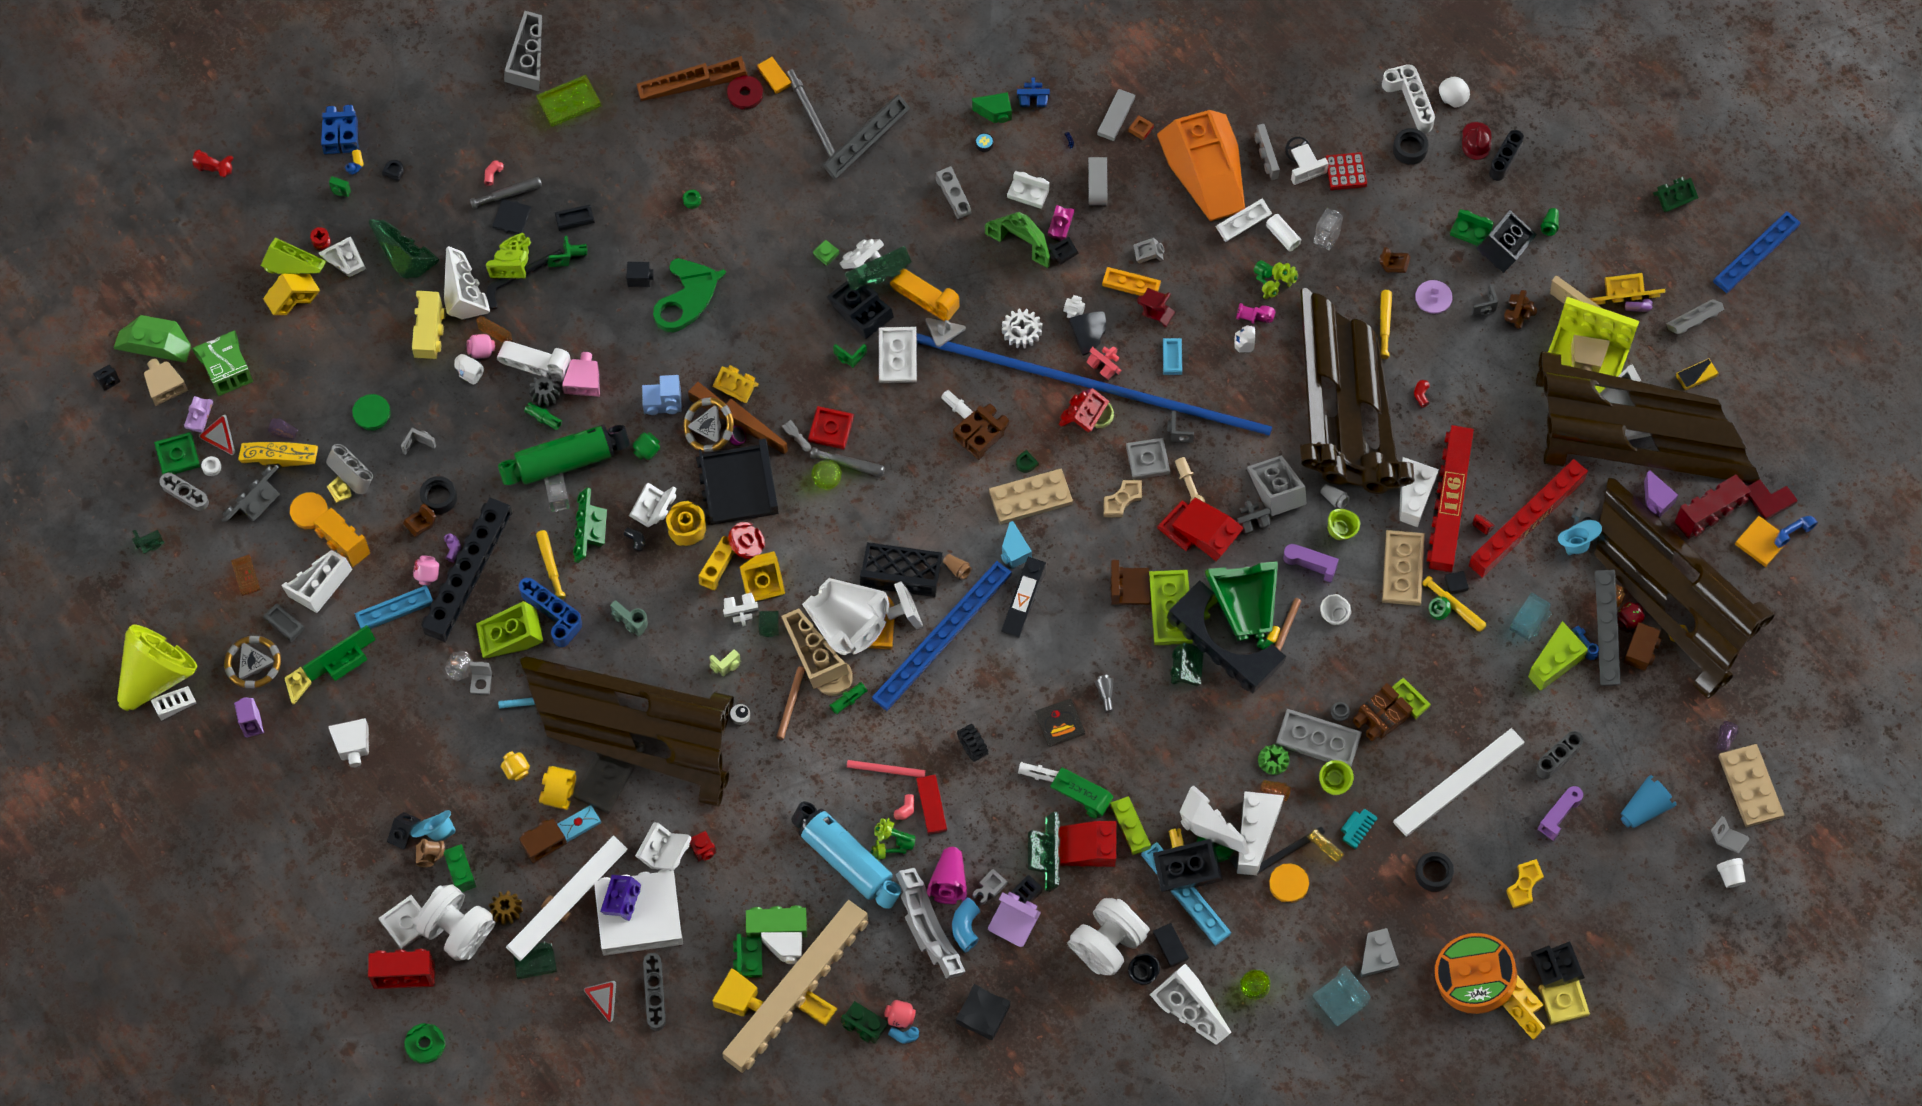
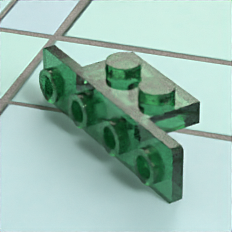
M902 246L846 272L845 276L851 290H855L867 283H882L886 281L885 277L889 275L894 277L901 274L900 270L906 268V265L912 261L906 247Z
M1056 811L1046 816V832L1036 830L1028 832V870L1046 873V891L1048 892L1057 888L1060 883V876L1058 875V866L1060 864V857L1058 856V847L1060 845L1058 829L1060 820Z

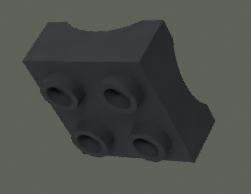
M974 984L956 1018V1024L993 1041L1010 1007V1001Z

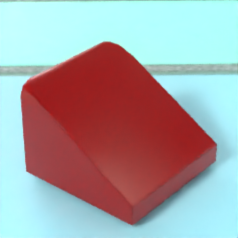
M1481 514L1474 516L1473 526L1485 535H1488L1495 527L1492 522Z

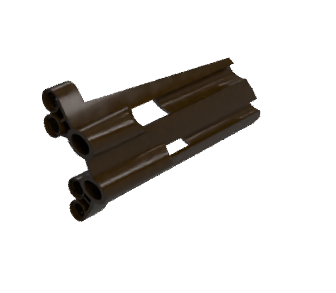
M1307 287L1301 289L1310 444L1300 445L1301 465L1322 473V478L1328 483L1358 485L1373 494H1383L1387 489H1396L1412 484L1415 481L1413 464L1397 460L1378 335L1365 322L1359 319H1352L1350 321L1337 313L1334 305L1326 297L1318 293H1312ZM1321 376L1329 378L1336 385L1337 415L1335 417H1329L1323 412ZM1363 402L1371 405L1378 413L1380 444L1377 449H1373L1367 444L1362 432L1360 404Z
M1544 351L1540 353L1536 386L1543 387L1548 400L1549 410L1547 415L1548 433L1544 464L1563 467L1567 454H1574L1726 480L1737 475L1742 482L1750 484L1760 479L1756 468L1751 464L1746 455L1745 449L1747 448L1734 424L1725 417L1722 405L1718 399L1562 365L1561 354ZM1595 386L1627 391L1634 406L1610 403L1600 395ZM1625 430L1650 433L1659 451L1633 447L1626 438Z
M1608 478L1600 520L1602 531L1598 536L1595 556L1608 570H1615L1616 579L1700 667L1703 672L1695 680L1693 686L1709 699L1720 687L1725 686L1732 679L1733 674L1729 670L1736 661L1744 644L1749 642L1759 632L1761 627L1767 626L1773 620L1775 614L1762 602L1751 603L1614 478ZM1674 551L1700 573L1695 582L1692 583L1672 565ZM1668 592L1693 614L1695 628L1692 632L1685 631L1665 612Z
M528 656L520 659L547 737L700 785L699 802L717 807L720 806L723 798V789L726 788L729 780V772L723 770L722 736L725 734L728 714L734 705L733 696L714 692L710 699ZM615 692L647 699L648 710L645 712L620 706ZM630 733L662 740L671 751L670 758L665 759L637 752Z

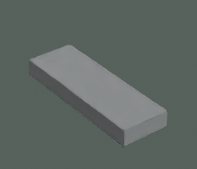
M1118 89L1097 132L1098 136L1112 141L1115 140L1135 99L1134 94Z

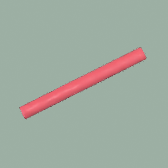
M853 760L847 761V768L913 777H924L926 770Z

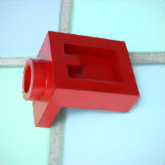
M706 831L691 837L689 844L698 862L709 860L716 854L715 845L712 844Z

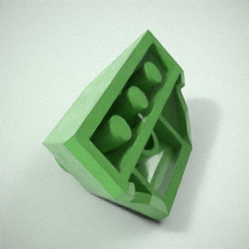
M140 315L119 331L114 349L186 363L191 344L177 322Z

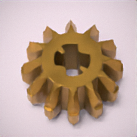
M499 891V898L492 897L494 903H489V908L492 909L490 913L494 917L495 922L501 920L502 925H505L509 920L510 924H513V918H520L518 913L523 912L521 907L523 903L521 899H518L516 893L511 895L510 891H507L503 895Z

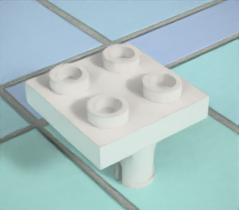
M864 239L856 245L857 248L853 252H847L839 264L843 269L855 268L862 280L865 281L869 278L868 276L871 277L873 275L864 263L868 258L876 269L886 264V261L878 253V250L884 244L880 239Z

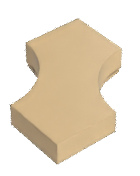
M1123 480L1118 492L1111 496H1105L1104 517H1123V512L1129 504L1142 500V480Z

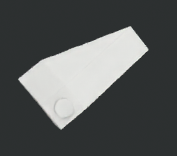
M448 246L446 248L444 302L447 314L460 319L488 314L490 309L485 293L480 292L478 288L480 283L478 279L473 278L470 272L472 268L465 254Z
M1192 786L1180 810L1183 827L1186 830L1190 829L1197 836L1211 839L1215 843L1247 855L1249 849L1242 835L1231 823L1226 824L1221 812L1218 809L1214 811L1208 804L1210 800L1195 786Z
M1186 964L1181 966L1150 994L1165 1012H1171L1180 1018L1179 1021L1184 1024L1188 1023L1196 1029V1032L1216 1045L1231 1033L1203 985Z

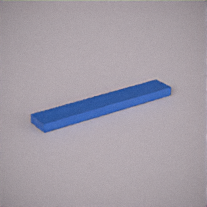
M1786 211L1714 279L1713 283L1725 293H1728L1796 230L1801 222Z

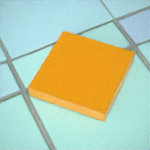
M1760 516L1754 520L1735 543L1736 546L1764 567H1767L1783 548H1778L1774 543L1780 531Z

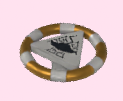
M712 397L702 398L695 402L688 409L684 417L683 428L687 441L693 448L698 451L701 449L705 453L715 452L725 446L730 440L734 428L733 415L729 407L721 400ZM706 405H715L691 423L697 409ZM718 407L722 410L727 420V427L721 440L719 432L721 423L719 421ZM691 429L717 443L712 445L698 443L691 433Z
M247 636L236 641L227 651L224 660V668L228 678L240 687L252 689L262 687L271 682L277 675L281 665V655L277 646L269 639L261 636ZM247 644H263L267 646L274 657V661ZM242 647L238 678L231 666V662L235 653ZM273 665L268 674L260 680H242L252 674H258L262 669Z

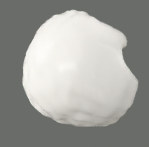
M1459 77L1447 78L1439 86V93L1443 102L1454 108L1463 106L1469 99V87Z

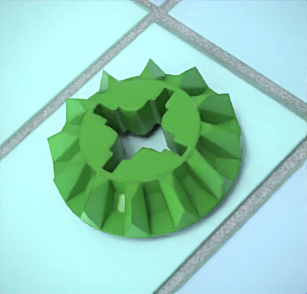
M1275 744L1265 746L1258 756L1260 768L1271 775L1283 773L1290 761L1288 751H1285L1282 746L1279 747ZM1271 755H1273L1274 757H1279L1277 759V763H1275L1274 761H1269Z

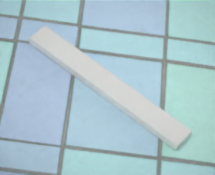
M1512 728L1397 817L1393 823L1407 837L1523 746L1525 742Z
M613 835L506 948L521 961L594 885V881H598L626 852L627 848Z

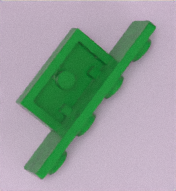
M588 487L580 492L577 497L579 506L576 513L577 528L574 533L576 545L573 549L574 562L579 563L586 557L587 543L600 547L605 544L607 509L590 505L591 488Z
M368 625L304 665L302 669L311 682L326 672L336 681L368 660L361 649L375 641V637Z

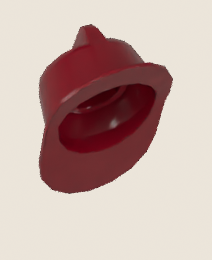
M1471 122L1464 127L1462 150L1470 159L1481 160L1490 153L1492 135L1489 127L1481 122Z

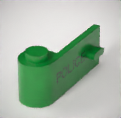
M1061 767L1050 785V788L1085 805L1087 815L1094 819L1097 817L1102 818L1113 799V795L1106 789Z

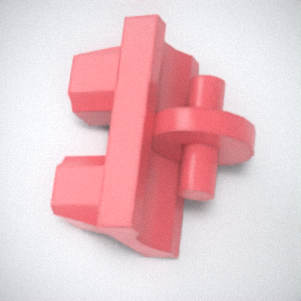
M1092 347L1089 351L1091 355L1086 363L1094 369L1101 362L1104 363L1105 366L1100 371V374L1108 380L1115 373L1119 375L1122 370L1110 361L1111 359L1115 362L1119 360V357L1116 355L1117 348L1112 347L1108 349L1104 347L1102 349L1106 354L1104 356Z

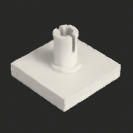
M902 582L894 584L901 603L889 608V613H886L888 618L892 620L906 614L907 619L916 630L922 628L923 624L911 593Z

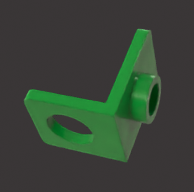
M837 344L833 346L834 354L839 361L844 364L847 363L852 368L867 354V345L865 344L853 356Z

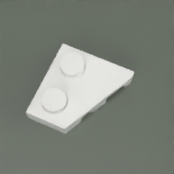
M351 237L319 252V255L348 277L366 269Z

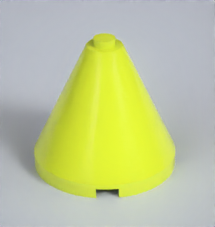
M132 625L125 633L117 696L118 705L126 711L140 707L192 676L197 669L196 662L178 645L173 647L166 642L167 638L146 627Z

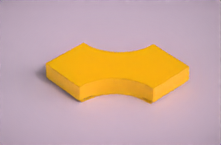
M1537 859L1517 866L1519 872L1518 880L1506 890L1513 909L1533 902L1532 888L1538 881L1544 878Z

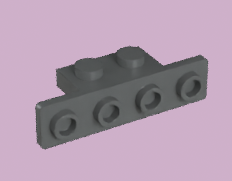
M277 465L267 466L261 473L263 476L259 480L255 479L248 486L250 490L246 494L244 492L235 499L237 503L233 507L229 506L222 513L224 516L221 521H228L238 509L251 521H255L280 495L267 482L268 478L279 467Z

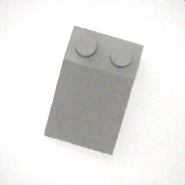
M1282 455L1247 467L1265 508L1270 509L1271 516L1307 504L1304 484Z

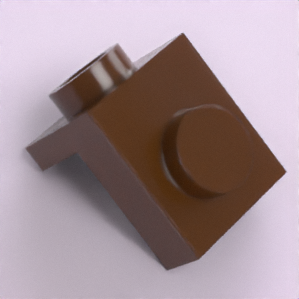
M1384 247L1379 257V262L1385 272L1406 273L1411 257L1409 253H1391L1388 247Z
M424 503L420 506L418 512L404 519L403 524L416 537L433 527L436 515Z

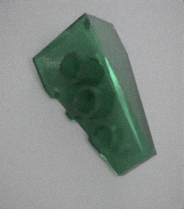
M369 220L368 223L391 265L401 277L409 279V277L418 278L439 262V258L424 246L420 248L414 244V239L401 236V231L386 221Z

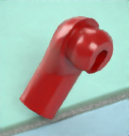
M1427 380L1418 381L1414 390V396L1421 408L1429 405V401L1424 395L1430 387Z

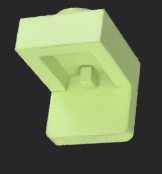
M735 649L721 661L714 655L709 657L711 669L715 673H720L723 677L730 671L736 670L741 662L740 654Z

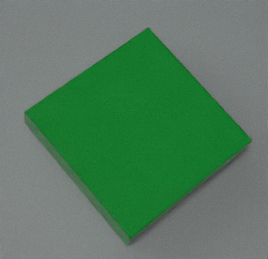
M191 432L154 442L162 475L165 473L178 474L201 467Z

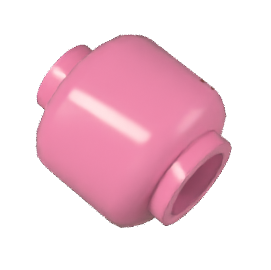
M488 334L472 335L470 340H467V353L471 354L474 359L489 358L492 351H495V342L491 340Z
M420 556V559H417L414 563L413 577L421 585H431V582L438 579L439 563L435 561L434 557Z

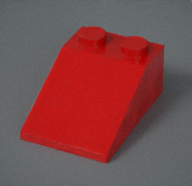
M1196 497L1172 524V527L1216 562L1244 529L1229 515Z
M1092 821L1056 827V866L1115 867L1116 821Z

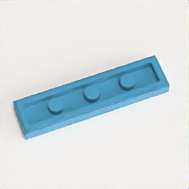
M426 585L354 614L360 629L366 625L372 629L428 607L433 599Z

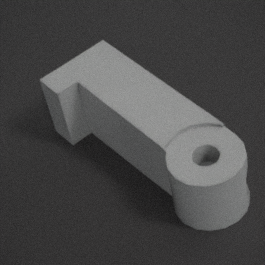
M950 166L936 172V182L941 187L951 208H953L957 219L970 215V205L952 167Z

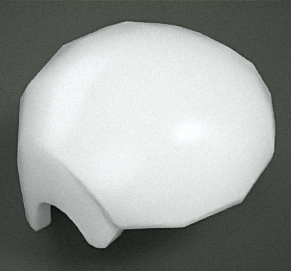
M1334 594L1328 595L1322 600L1320 611L1322 617L1328 623L1342 625L1349 619L1351 607L1345 598Z

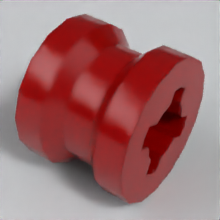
M322 227L312 230L310 238L313 247L320 251L327 249L331 244L328 231Z

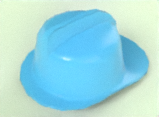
M1594 520L1582 521L1561 532L1558 536V542L1565 547L1568 555L1584 553L1588 550L1590 541L1600 535L1602 526Z
M446 810L439 815L421 821L412 829L410 835L416 838L427 835L434 841L450 837L456 831L449 818L451 811Z

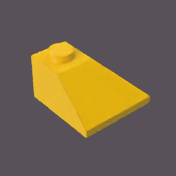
M774 551L756 555L740 566L745 593H752L755 601L785 594L778 559Z

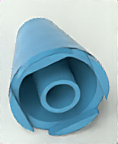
M1652 775L1646 778L1621 812V821L1628 828L1630 826L1635 828L1677 805L1676 802L1672 803L1670 801L1672 798L1671 794L1658 780L1655 782L1651 780L1653 778Z

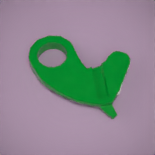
M680 258L674 259L669 266L670 272L680 278L684 289L664 297L656 303L653 318L657 327L665 332H677L694 322L709 304L717 281L726 274L724 269L715 272V270L701 264ZM676 306L683 311V314L678 321L667 322L661 318L662 311L666 307Z

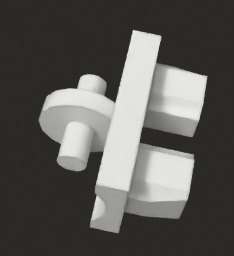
M752 593L742 595L744 605L736 606L734 597L725 598L724 617L740 614V616L733 617V622L741 621L742 627L746 626L745 620L752 619V614L744 615V613L758 610V604L755 602Z

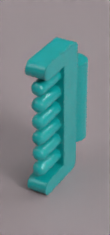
M1363 809L1360 814L1354 811L1341 828V831L1345 833L1342 840L1352 848L1357 849L1358 844L1361 843L1360 840H1363L1362 836H1366V833L1369 832L1368 829H1371V825H1374V822L1377 821V817L1366 809Z

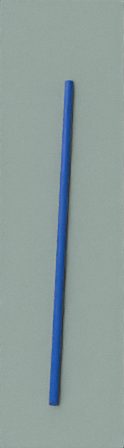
M917 333V343L1090 389L1093 388L1094 390L1269 436L1272 431V426L964 345L947 342L937 347L932 337Z

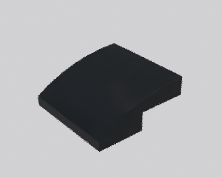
M1570 941L1554 948L1548 945L1531 952L1545 988L1565 985L1585 978Z

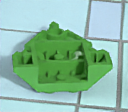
M1017 212L985 224V234L999 242L1010 232L1032 244V260L1046 268L1050 266V255L1044 234L1028 216Z

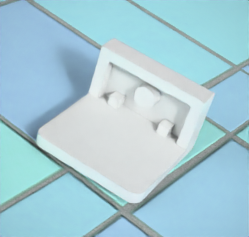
M650 483L645 484L629 516L646 527L657 524L660 519L664 520L668 513V510H666L668 505H671L676 498L674 493L677 488L673 486L663 492Z
M653 822L635 856L651 869L673 871L678 867L681 857L688 849L691 836L688 834L671 833L659 823Z

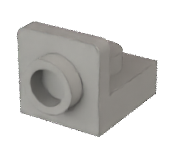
M1154 237L1134 244L1136 261L1139 264L1157 258L1159 261L1164 260V247Z

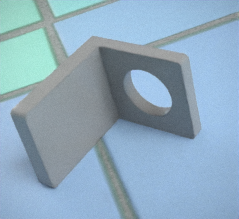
M411 428L401 444L402 452L405 455L415 440L433 449L436 447L434 437H431L426 431H418L414 428Z
M470 662L469 666L472 672L470 693L489 695L492 679L490 664ZM478 680L486 681L484 689H477L475 687Z
M1723 816L1711 829L1717 845L1739 853L1749 841L1748 836L1730 829ZM1723 825L1722 831L1718 834L1719 827Z

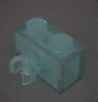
M1531 592L1513 619L1509 630L1528 641L1533 636L1537 637L1542 629L1540 624L1542 621L1546 622L1552 613L1549 611L1551 603Z

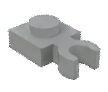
M992 869L979 882L982 888L976 889L973 892V898L975 899L978 895H982L984 898L981 899L980 904L984 905L988 900L989 894L994 898L1007 885V881Z

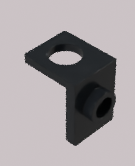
M110 365L93 373L104 391L121 382L115 369L111 368Z
M405 812L398 815L393 820L387 842L404 850L412 828L419 824L421 819Z

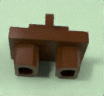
M1521 290L1520 294L1510 295L1509 304L1510 307H1515V310L1507 309L1504 314L1506 322L1514 323L1515 327L1520 329L1522 328L1524 318L1529 319L1530 316L1537 314V308L1534 307V302L1530 301L1526 296V290Z

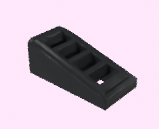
M1027 875L1011 892L1019 896V899L1025 904L1026 901L1032 902L1042 893V887L1030 875ZM1029 885L1034 891L1032 892L1026 886ZM1022 890L1028 895L1027 898L1021 893Z

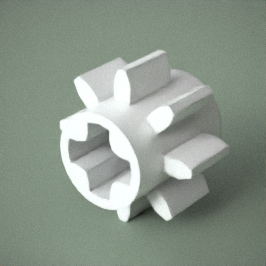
M1073 295L1072 299L1067 298L1063 310L1067 312V318L1083 314L1085 303H1082V297Z

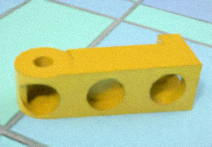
M727 536L721 538L699 574V584L714 591L718 587V582L735 553L729 544Z

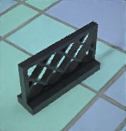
M867 542L863 566L860 572V586L897 592L894 584L902 582L911 594L936 597L943 553ZM870 549L879 550L881 554L873 558L870 554ZM895 552L900 557L892 560L888 554ZM916 555L919 559L911 563L907 557ZM885 557L889 563L881 567L877 561ZM930 557L938 558L937 562L931 566L926 561ZM904 560L908 566L900 570L896 564ZM923 563L927 568L919 572L915 566ZM872 564L878 568L874 572L866 571V568ZM892 566L897 571L894 574L885 572V570ZM912 569L916 575L910 577L904 573ZM931 572L934 575V580L925 579L923 575Z

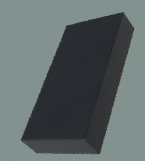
M590 204L554 212L559 231L595 223Z
M1171 923L1153 930V935L1170 968L1189 959Z

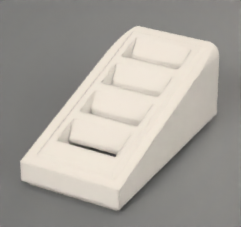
M188 686L151 700L161 721L196 704ZM183 694H186L188 701H184ZM178 697L181 703L177 704L175 698ZM172 701L174 706L170 707L168 702ZM164 704L166 709L162 710L161 705Z

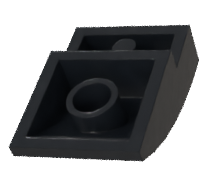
M856 275L852 276L827 296V299L841 316L865 339L894 318L891 307L879 298L878 293Z

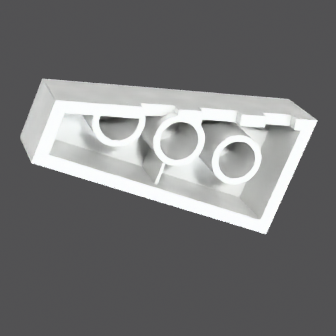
M1244 792L1240 834L1247 843L1249 853L1246 855L1239 852L1237 874L1257 876L1281 810L1284 795Z

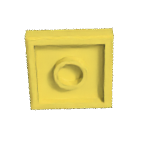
M1579 980L1545 988L1544 985H1539L1538 989L1550 1025L1590 1015Z

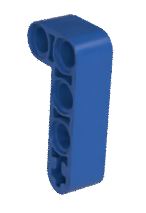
M524 578L520 581L519 590L521 597L556 622L551 629L554 644L558 647L567 646L582 628L580 613L535 580ZM547 598L545 602H539L540 599ZM556 609H562L559 613L554 612ZM572 619L577 620V622L573 624L568 623ZM560 633L565 634L562 638L556 637Z

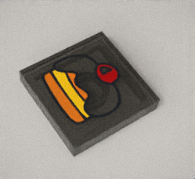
M1071 698L1035 711V716L1048 747L1085 735V730Z

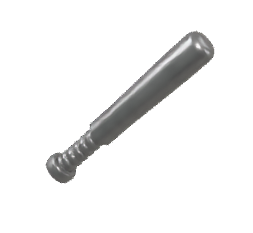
M535 177L492 192L491 195L479 199L471 198L470 202L472 208L477 209V206L491 201H499L538 189L542 186V182L539 177Z
M816 447L812 448L810 455L812 459L818 457L831 461L834 464L879 477L883 476L885 471L882 465L839 454L833 455L819 451Z

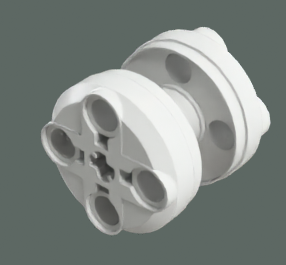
M452 884L440 885L434 890L421 911L416 915L413 924L416 925L417 932L429 940L436 938L445 930L450 935L445 943L444 951L455 961L469 960L492 931L496 922L493 921L492 914L480 906H475L465 915L462 914L459 910L464 902L465 895Z
M1104 898L1093 911L1095 919L1101 926L1100 929L1097 931L1083 924L1071 934L1067 944L1096 974L1115 975L1124 963L1123 956L1116 948L1119 942L1126 947L1135 949L1147 938V933L1150 929L1124 901Z

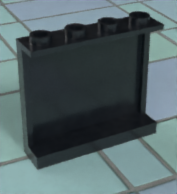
M766 438L759 439V445L702 454V450L699 449V456L696 457L697 467L702 468V473H699L700 485L704 484L705 490H702L703 502L707 501L708 507L704 509L706 519L710 518L711 525L779 514Z

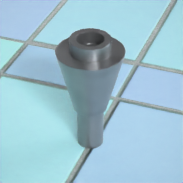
M1109 675L1099 676L1098 680L1094 681L1104 701L1105 712L1113 711L1111 698L1114 678H1109Z

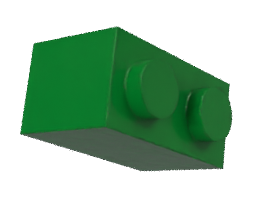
M462 844L444 850V856L455 887L461 892L476 888Z

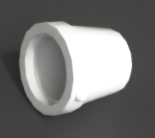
M1741 858L1728 860L1717 865L1718 872H1720L1726 888H1733L1746 883L1743 870L1744 864Z

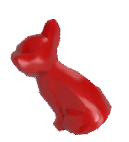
M199 149L195 151L192 163L199 171H219V175L225 178L226 175L232 173V164L230 162L234 158L233 156H227L219 162Z

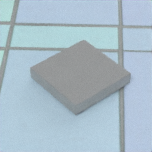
M1163 438L1126 443L1133 480L1170 474Z

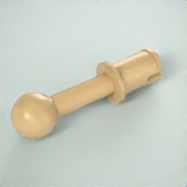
M1185 457L1175 460L1180 474L1179 479L1185 481L1191 495L1190 502L1194 497L1205 502V499L1198 495L1191 478L1194 473L1191 472Z

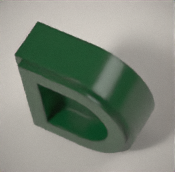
M1027 450L1016 459V467L1022 473L1031 472L1039 466V462Z

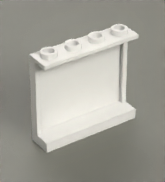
M659 870L658 873L651 874L649 872H642L632 876L641 884V888L630 921L623 919L621 916L604 915L600 912L610 878L604 877L600 878L599 881H594L603 956L683 945L674 870Z

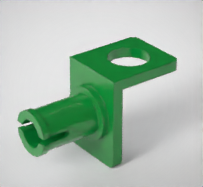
M564 236V255H550L548 267L569 266L571 256H587V244L570 245L568 237ZM556 259L562 260L560 262H553Z

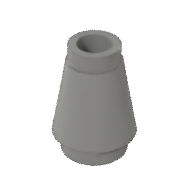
M1327 484L1323 486L1320 492L1336 509L1345 508L1350 499L1347 492Z

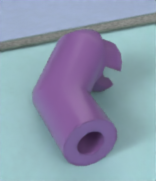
M1644 299L1642 302L1626 301L1625 310L1649 312L1653 308V302L1650 299Z
M449 533L444 537V541L449 548L446 560L454 562L457 553L461 550V544L455 535Z

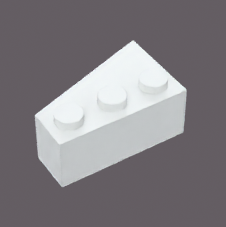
M1402 457L1401 462L1413 464L1415 481L1410 485L1400 487L1399 521L1418 527L1439 469Z
M331 550L312 563V567L303 573L302 571L299 572L295 579L289 583L285 582L281 586L288 597L318 613L352 571V568L345 557Z

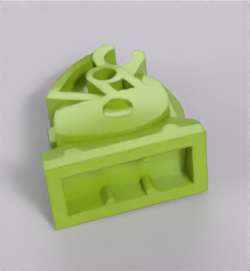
M520 233L499 245L500 250H497L494 260L486 263L490 278H526L524 267L528 261V246L531 244L529 237L526 238L524 233Z

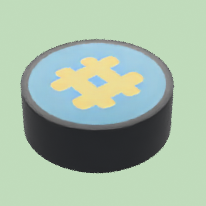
M981 133L976 137L975 146L979 151L988 152L993 148L994 140L990 134Z

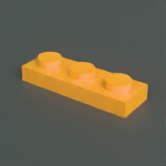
M1107 267L1102 282L1104 287L1139 296L1144 295L1147 288L1159 291L1161 280Z

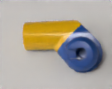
M360 150L352 151L353 162L345 167L349 174H357L363 167Z

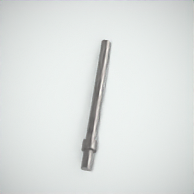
M790 69L787 71V74L792 82L791 86L794 92H797L829 157H831L835 150L803 90L804 86L801 80L797 78L794 70Z

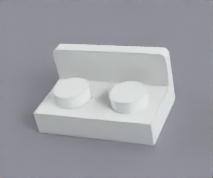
M1015 171L1007 198L1042 209L1049 192V182L1041 177L1036 178L1025 172Z

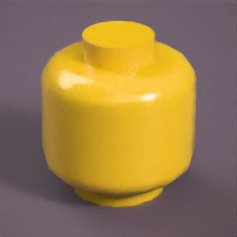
M511 751L503 756L504 761L501 763V768L509 780L517 782L529 774L530 765L522 753L514 754Z

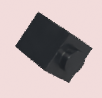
M627 262L626 279L628 287H650V280H654V269H650V262Z

